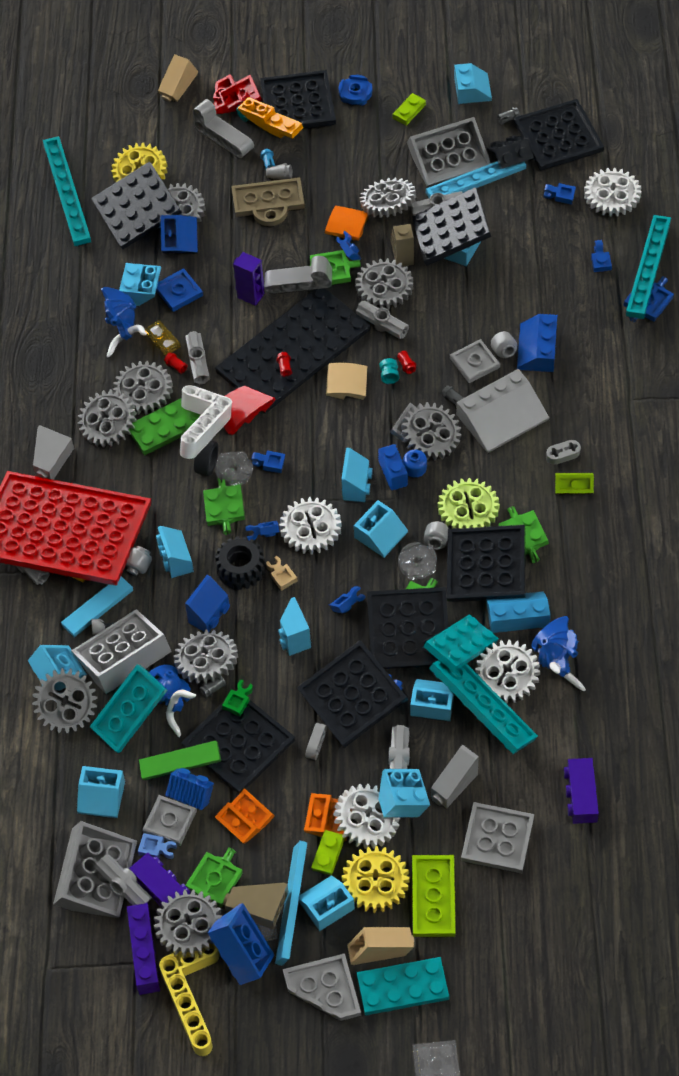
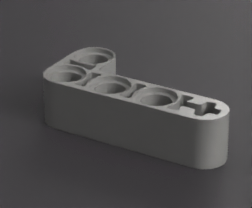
M205 99L193 109L195 127L238 158H242L254 148V143L248 136L216 116L215 106L210 100Z
M314 256L311 259V266L266 271L264 291L267 293H283L328 288L332 285V266L328 259L324 256Z

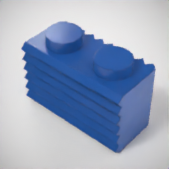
M393 444L378 449V461L390 489L396 490L406 487L408 485V472L396 445Z
M179 768L171 773L165 796L203 810L209 804L214 783L208 781L209 779L205 776H195L190 774L188 769Z

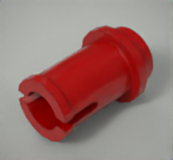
M399 352L397 359L402 364L403 371L407 374L415 372L416 363L411 360L408 352Z
M287 352L279 353L276 358L280 367V375L283 377L292 374L290 366L291 357Z
M168 353L164 358L165 364L173 367L180 374H183L188 367L186 363L177 358L175 353Z

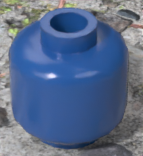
M410 450L404 455L403 463L408 476L413 478L420 477L426 472L427 457L425 453L420 450Z

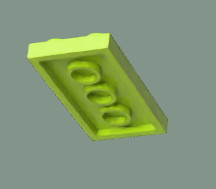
M412 855L413 937H455L454 855Z

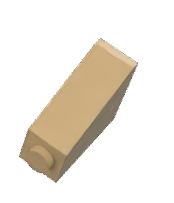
M174 54L158 89L162 99L169 102L171 100L178 102L197 76L198 71L189 59Z
M364 927L347 945L351 965L406 956L414 948V937L411 935L410 927Z

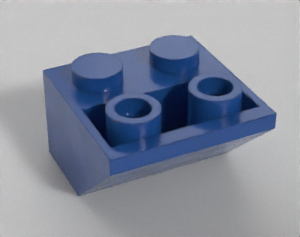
M161 215L162 253H198L197 217Z

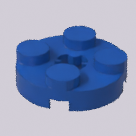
M350 75L345 81L343 79L339 83L341 101L354 105H365L372 96V84L368 82L365 76Z

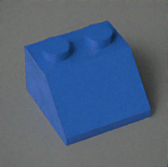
M206 575L185 603L188 623L204 632L207 629L209 633L212 628L214 629L217 626L221 615L226 614L229 610L228 594L209 575Z

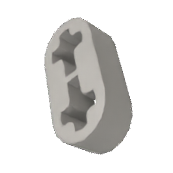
M568 440L552 445L547 449L546 460L550 464L555 465L575 459L580 455L581 446L576 440Z
M315 724L306 749V758L317 759L326 735L327 725Z

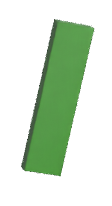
M217 741L139 759L143 780L168 775L179 768L189 770L221 762Z

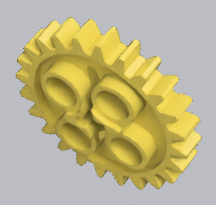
M135 143L134 148L129 145V150L123 148L124 153H117L119 158H114L115 164H112L113 170L111 172L115 182L149 161L153 163L152 165L160 178L165 179L164 174L167 173L166 167L168 165L162 151H158L156 146L152 149L151 144L145 147V144L142 143L141 147H139Z
M378 846L375 847L374 851L367 847V853L360 849L359 856L352 854L353 861H346L348 867H343L345 875H342V881L354 898V902L357 901V908L365 905L366 912L369 907H372L375 913L377 907H380L381 911L384 912V906L387 905L392 909V902L400 904L399 897L405 898L404 891H408L407 883H410V877H407L409 870L404 869L406 862H400V855L394 858L393 850L388 854L386 853V847L383 848L382 852L379 851ZM369 867L370 870L364 872L361 870V868ZM388 867L391 871L383 872L382 869ZM363 886H367L370 888L367 891L360 890V888ZM389 887L390 890L384 892L381 890V888Z

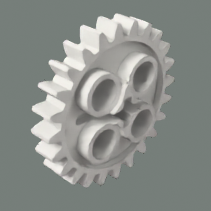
M607 168L606 172L600 169V174L594 172V176H589V181H586L584 198L587 199V204H591V209L596 207V213L601 210L602 215H605L607 212L610 217L612 213L619 216V212L625 215L626 210L632 212V207L636 208L637 203L640 202L641 185H638V180H634V175L629 177V172L624 174L623 169L619 172L616 171V168L613 171Z
M309 497L308 502H305L301 498L300 504L294 501V507L288 505V511H283V517H280L281 524L279 525L284 542L289 543V548L295 546L296 552L301 548L303 554L307 550L310 551V554H313L315 549L320 553V548L322 547L328 550L327 544L333 546L334 540H338V534H341L340 514H337V509H332V504L326 506V500L319 503V499L316 498L313 502L311 497ZM305 513H308L310 517V523L312 528H314V535L316 539H314L312 536L310 524L307 521V516Z
M500 640V646L498 647L495 643H492V650L486 647L487 655L480 654L482 660H477V665L480 667L475 668L476 673H478L483 681L501 699L504 698L506 704L509 698L516 703V697L523 700L524 693L530 696L529 688L532 690L536 689L533 683H539V678L536 676L540 675V670H538L540 667L539 662H535L537 656H531L533 653L532 649L526 651V644L519 647L518 641L511 645L510 640H508L507 645H504L503 641ZM503 656L510 657L508 661L500 660V658ZM519 666L527 667L525 671L517 670ZM496 671L499 673L497 677L489 676L491 672ZM508 682L516 683L514 687L506 686Z
M359 784L357 790L354 786H351L349 791L345 790L339 796L338 802L335 804L334 808L337 810L334 811L333 816L337 818L334 823L340 824L337 831H344L342 837L349 836V843L355 840L356 847L363 843L365 849H367L369 844L375 849L377 843L382 847L385 841L389 842L391 836L394 837L396 834L395 830L399 827L397 822H399L400 817H384L383 813L376 811L375 808L381 810L377 786L370 789V785L367 784L363 789L362 785ZM356 802H361L363 806L358 805ZM351 819L356 820L358 824L353 823ZM370 826L376 827L378 831L372 830Z

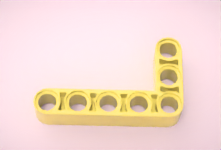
M209 943V947L214 952L212 954H205L206 949L202 948V955H200L198 951H194V957H192L194 961L191 963L185 962L187 958L191 957L190 952H187L186 956L183 957L182 951H179L177 955L172 953L163 957L159 964L163 980L193 1050L199 1056L208 1055L212 1051L213 1046L211 1036L185 976L218 961L219 951L211 943ZM168 966L175 967L172 971L165 970ZM176 984L183 985L179 990L173 989ZM183 1003L191 1004L188 1008H181ZM193 1021L199 1022L196 1027H190L189 1024ZM200 1040L207 1041V1044L204 1046L197 1045Z

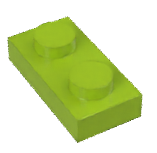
M412 93L393 113V119L407 126L424 108L426 100Z
M555 473V493H594V474Z
M324 830L311 867L313 871L327 875L333 874L345 840L342 834Z

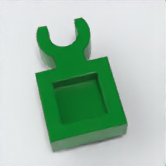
M240 680L237 684L238 690L231 689L222 704V709L241 716L250 701L247 695L252 693L253 685L250 683L249 687L244 689L242 688L244 681Z

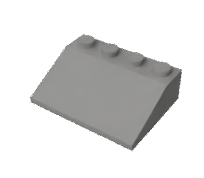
M475 117L411 136L407 141L411 156L426 186L458 177L491 164Z
M519 369L457 402L456 415L487 453L549 420V416L530 382Z
M137 609L71 650L96 685L105 694L121 685L137 664L147 669L150 665L172 652L165 635Z
M80 821L71 831L53 905L76 912L119 918L124 896L116 895L111 890L109 881L94 866L108 853L123 869H129L132 866L137 840Z

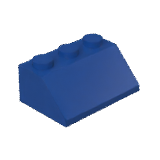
M538 314L520 324L517 369L554 372L557 315Z
M243 903L215 921L208 932L211 941L217 947L222 959L228 965L239 985L261 978L274 957L273 951Z

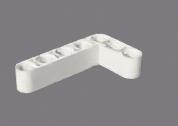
M188 385L182 389L181 406L186 410L201 414V416L181 436L180 455L183 458L192 459L201 452L230 420L232 400L202 388Z

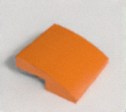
M335 205L328 220L325 234L345 238L343 232L346 231L351 235L352 240L359 241L369 215L367 212L364 213V211Z
M245 788L232 803L228 802L215 816L243 844L252 839L275 817Z
M311 793L304 832L322 837L324 830L343 835L344 831H337L340 824L334 823L337 817L333 816L334 811L337 810L334 807L338 799H333L331 795Z

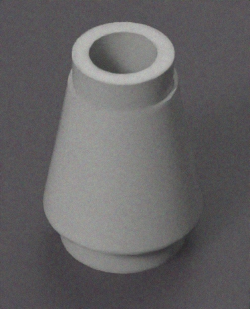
M284 163L266 168V176L271 179L292 178V166Z

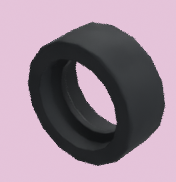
M211 440L194 458L195 473L206 476L212 475L218 458L219 446L217 441Z

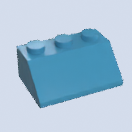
M544 591L525 593V598L486 600L492 633L543 628L550 623L549 604Z

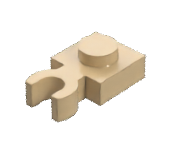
M276 556L275 562L277 564L271 565L267 561L266 565L267 569L272 572L271 578L282 591L296 583L297 577L287 564L281 566V560Z

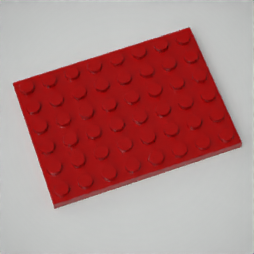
M7 471L0 485V563L117 586L127 563L130 550L136 542L151 506V498Z

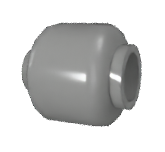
M502 331L493 336L491 347L498 357L509 358L516 352L517 342L509 332Z
M439 521L429 523L425 529L424 543L434 550L444 548L448 543V526Z
M141 546L131 548L125 565L128 568L127 572L135 576L138 573H146L152 562L151 552Z

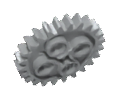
M388 178L387 181L381 179L380 183L374 182V186L368 185L369 189H364V193H361L360 204L364 213L367 212L368 215L373 214V217L379 215L380 218L383 215L389 217L390 214L396 216L397 212L402 214V210H408V206H413L412 203L416 202L415 198H417L415 186L409 183L408 180L403 182V178L398 181L396 178L393 180Z
M179 183L176 184V187L170 184L168 191L182 211L179 215L197 217V222H201V217L205 216L204 211L206 208L204 198L201 193H198V189L193 190L192 185L187 188L186 183L182 187L179 186Z
M388 258L385 262L379 259V263L373 260L372 265L366 263V268L361 267V273H357L356 291L358 296H361V301L366 300L370 304L373 303L375 307L380 305V308L386 306L387 309H390V305H393L396 308L397 303L403 304V299L408 300V295H412L413 277H411V271H408L407 266L402 268V263L396 265V260H393L392 263H389Z
M139 361L137 366L132 363V368L125 366L126 372L119 371L120 376L115 377L116 382H113L114 394L117 390L121 394L125 393L127 398L129 397L135 405L138 415L141 411H144L145 415L148 410L154 412L155 407L160 409V404L166 405V399H170V393H173V383L170 374H168L167 369L163 370L162 365L156 367V362L149 365V362L146 361L145 365H142V362Z
M112 389L109 390L108 394L104 390L102 395L95 393V399L89 397L91 402H84L86 408H80L83 414L78 415L81 421L77 423L81 427L79 430L83 437L90 444L94 443L97 447L101 444L104 448L106 443L112 447L114 441L119 444L120 438L126 440L124 435H131L129 428H135L132 422L137 421L134 417L137 415L136 407L131 399L127 398L125 393L121 394L118 390L114 394Z
M426 402L423 407L420 403L417 408L413 406L411 411H408L406 417H404L401 429H403L401 436H406L403 442H409L407 449L413 447L414 450H420L425 453L427 460L432 456L434 461H436L438 456L441 459L445 455L449 456L451 451L454 452L456 446H458L460 442L458 439L461 437L459 433L461 427L457 426L459 420H453L455 414H448L450 409L443 411V405L436 408V403H434L430 407L429 403Z
M206 629L204 634L197 631V636L190 634L191 639L183 638L184 644L179 643V649H175L174 663L178 674H182L183 679L188 677L189 682L196 679L197 684L201 680L204 681V684H207L209 679L214 683L216 677L222 680V674L229 675L228 670H234L233 664H237V646L234 644V640L229 638L228 634L223 636L222 631L216 634L215 630L208 633Z
M61 668L60 674L53 670L52 677L48 673L46 674L47 681L39 680L42 687L35 686L39 693L33 694V697L38 698L37 701L32 702V705H38L34 713H41L38 720L45 719L43 726L50 723L51 731L55 726L58 727V733L61 732L62 728H65L66 733H69L70 727L77 731L78 724L82 728L84 727L83 720L90 722L88 714H95L91 708H95L97 705L92 703V701L98 699V697L92 696L91 693L95 692L96 688H89L92 681L86 683L85 679L87 676L84 675L80 678V671H77L74 675L72 674V668L69 669L68 673H65L64 668ZM57 682H63L66 685L64 692L59 693L55 690L54 686ZM76 690L82 691L84 694L83 700L76 701L73 698V692ZM52 692L62 698L66 695L69 697L68 700L70 702L78 704L82 708L78 709L68 703L64 706L61 704L62 701L60 699L52 697L48 693ZM54 700L57 703L56 710H48L46 702ZM70 708L75 711L76 715L73 719H67L64 716L66 709Z
M194 889L191 891V894H187V891L184 890L181 896L178 892H175L176 898L174 899L167 896L169 903L161 902L163 909H157L159 916L154 917L155 923H157L154 925V929L158 931L156 937L160 939L161 946L166 944L167 951L173 948L174 955L182 951L183 957L186 956L187 952H190L191 957H194V951H198L202 955V948L209 951V943H214L211 941L208 932L215 921L222 917L220 915L221 909L216 908L217 902H211L210 895L203 898L202 891L198 896L195 895ZM192 908L200 909L198 912L195 913L190 912ZM175 915L180 917L178 920L175 921L170 920V918ZM200 926L207 927L204 931L197 930ZM180 934H187V937L184 939L177 938Z

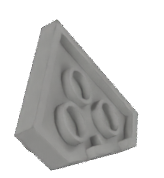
M345 953L283 969L289 993L340 1021L361 1016Z

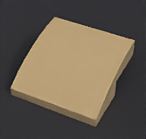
M329 363L326 395L343 400L345 396L364 400L366 397L367 366L353 363Z

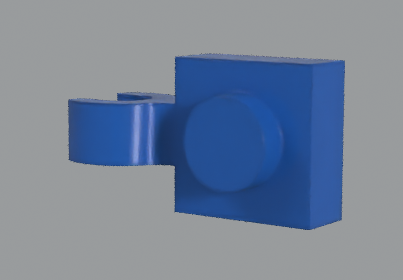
M560 183L558 187L546 184L543 197L548 199L555 197L557 202L572 204L576 187Z
M344 231L345 239L342 240L337 237V242L340 243L348 258L353 261L361 260L362 258L358 254V247L354 243H350L351 235Z
M602 240L595 241V253L591 254L593 271L612 270L609 252H603Z
M267 451L266 455L253 452L251 465L256 467L263 465V470L282 473L285 454Z
M277 520L245 527L246 531L252 530L254 532L252 536H247L248 540H255L259 534L271 537L279 532Z
M354 586L350 592L342 594L329 606L334 612L346 613L356 601H363L366 596L360 594L357 597V592L361 588Z

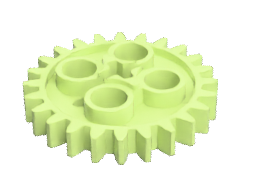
M461 478L459 484L453 481V487L448 484L447 490H442V495H439L438 514L441 515V521H446L447 526L452 525V529L490 527L491 522L495 523V517H498L499 497H496V491L491 492V486L485 487V482L478 484V479L471 482L470 478H468L467 482H464ZM464 493L467 494L469 507H468V504L466 503V497H465V494H464ZM469 508L471 509L473 519L470 518Z

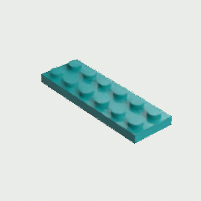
M439 660L430 666L429 669L462 701L463 705L512 754L529 745L538 737L467 663L454 672Z

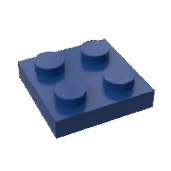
M184 268L159 281L156 292L173 312L203 296V291Z

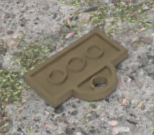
M300 177L231 186L235 216L253 215L254 219L264 226H275L282 223L287 217L288 210L305 208ZM270 215L275 216L273 219H268L267 217Z

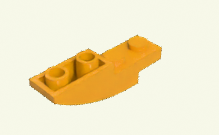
M248 97L238 107V110L250 121L279 138L285 135L293 139L303 129L301 122L276 113L274 107Z

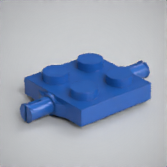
M664 276L657 283L654 282L645 317L655 322L674 296L672 292L663 287L668 282V279L664 278ZM631 293L625 299L623 306H628ZM629 317L630 321L633 320V322H636V320L638 319Z

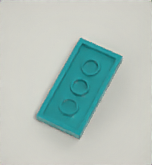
M469 614L426 641L424 648L454 672L485 652L486 647L491 648L493 646L492 643L496 644L499 638Z
M137 664L90 725V728L112 749L120 753L168 690L146 669Z
M441 957L357 972L365 1015L449 1000Z

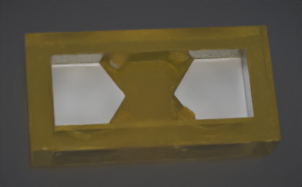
M160 320L145 328L147 336L165 356L181 347L180 342Z

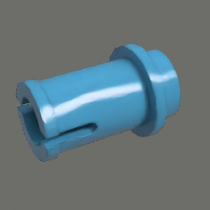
M270 149L262 150L260 155L264 162L265 170L268 167L276 166L273 160L274 153Z

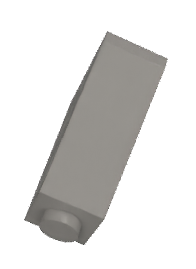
M39 425L33 461L37 477L54 480L74 450L72 438Z
M464 745L459 748L431 787V797L437 805H443L447 809L478 775L479 756Z

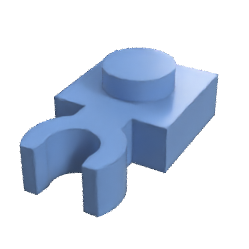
M143 833L138 855L144 856L146 853H149L152 857L156 856L159 858L160 854H164L166 858L173 859L174 854L167 850L169 848L176 849L177 845L173 841L163 843V837Z

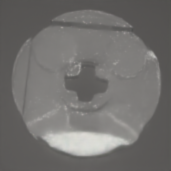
M243 451L226 452L218 456L215 472L222 481L223 479L229 481L228 484L242 485L251 477L253 464Z
M413 542L402 548L398 557V566L408 579L426 578L436 570L437 556L434 549L429 545L425 546L421 545L420 542ZM414 558L422 559L421 563H414Z

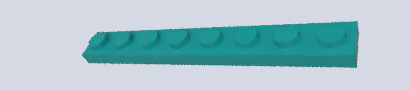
M60 137L43 140V145L73 244L78 246L90 243L91 237Z
M653 216L627 306V317L640 319L645 317L671 224V217Z

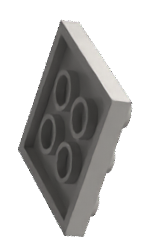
M473 802L461 861L522 873L534 814Z

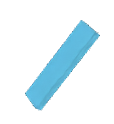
M121 576L117 586L108 584L61 622L62 626L73 637H76L91 625V619L101 617L133 591V587Z

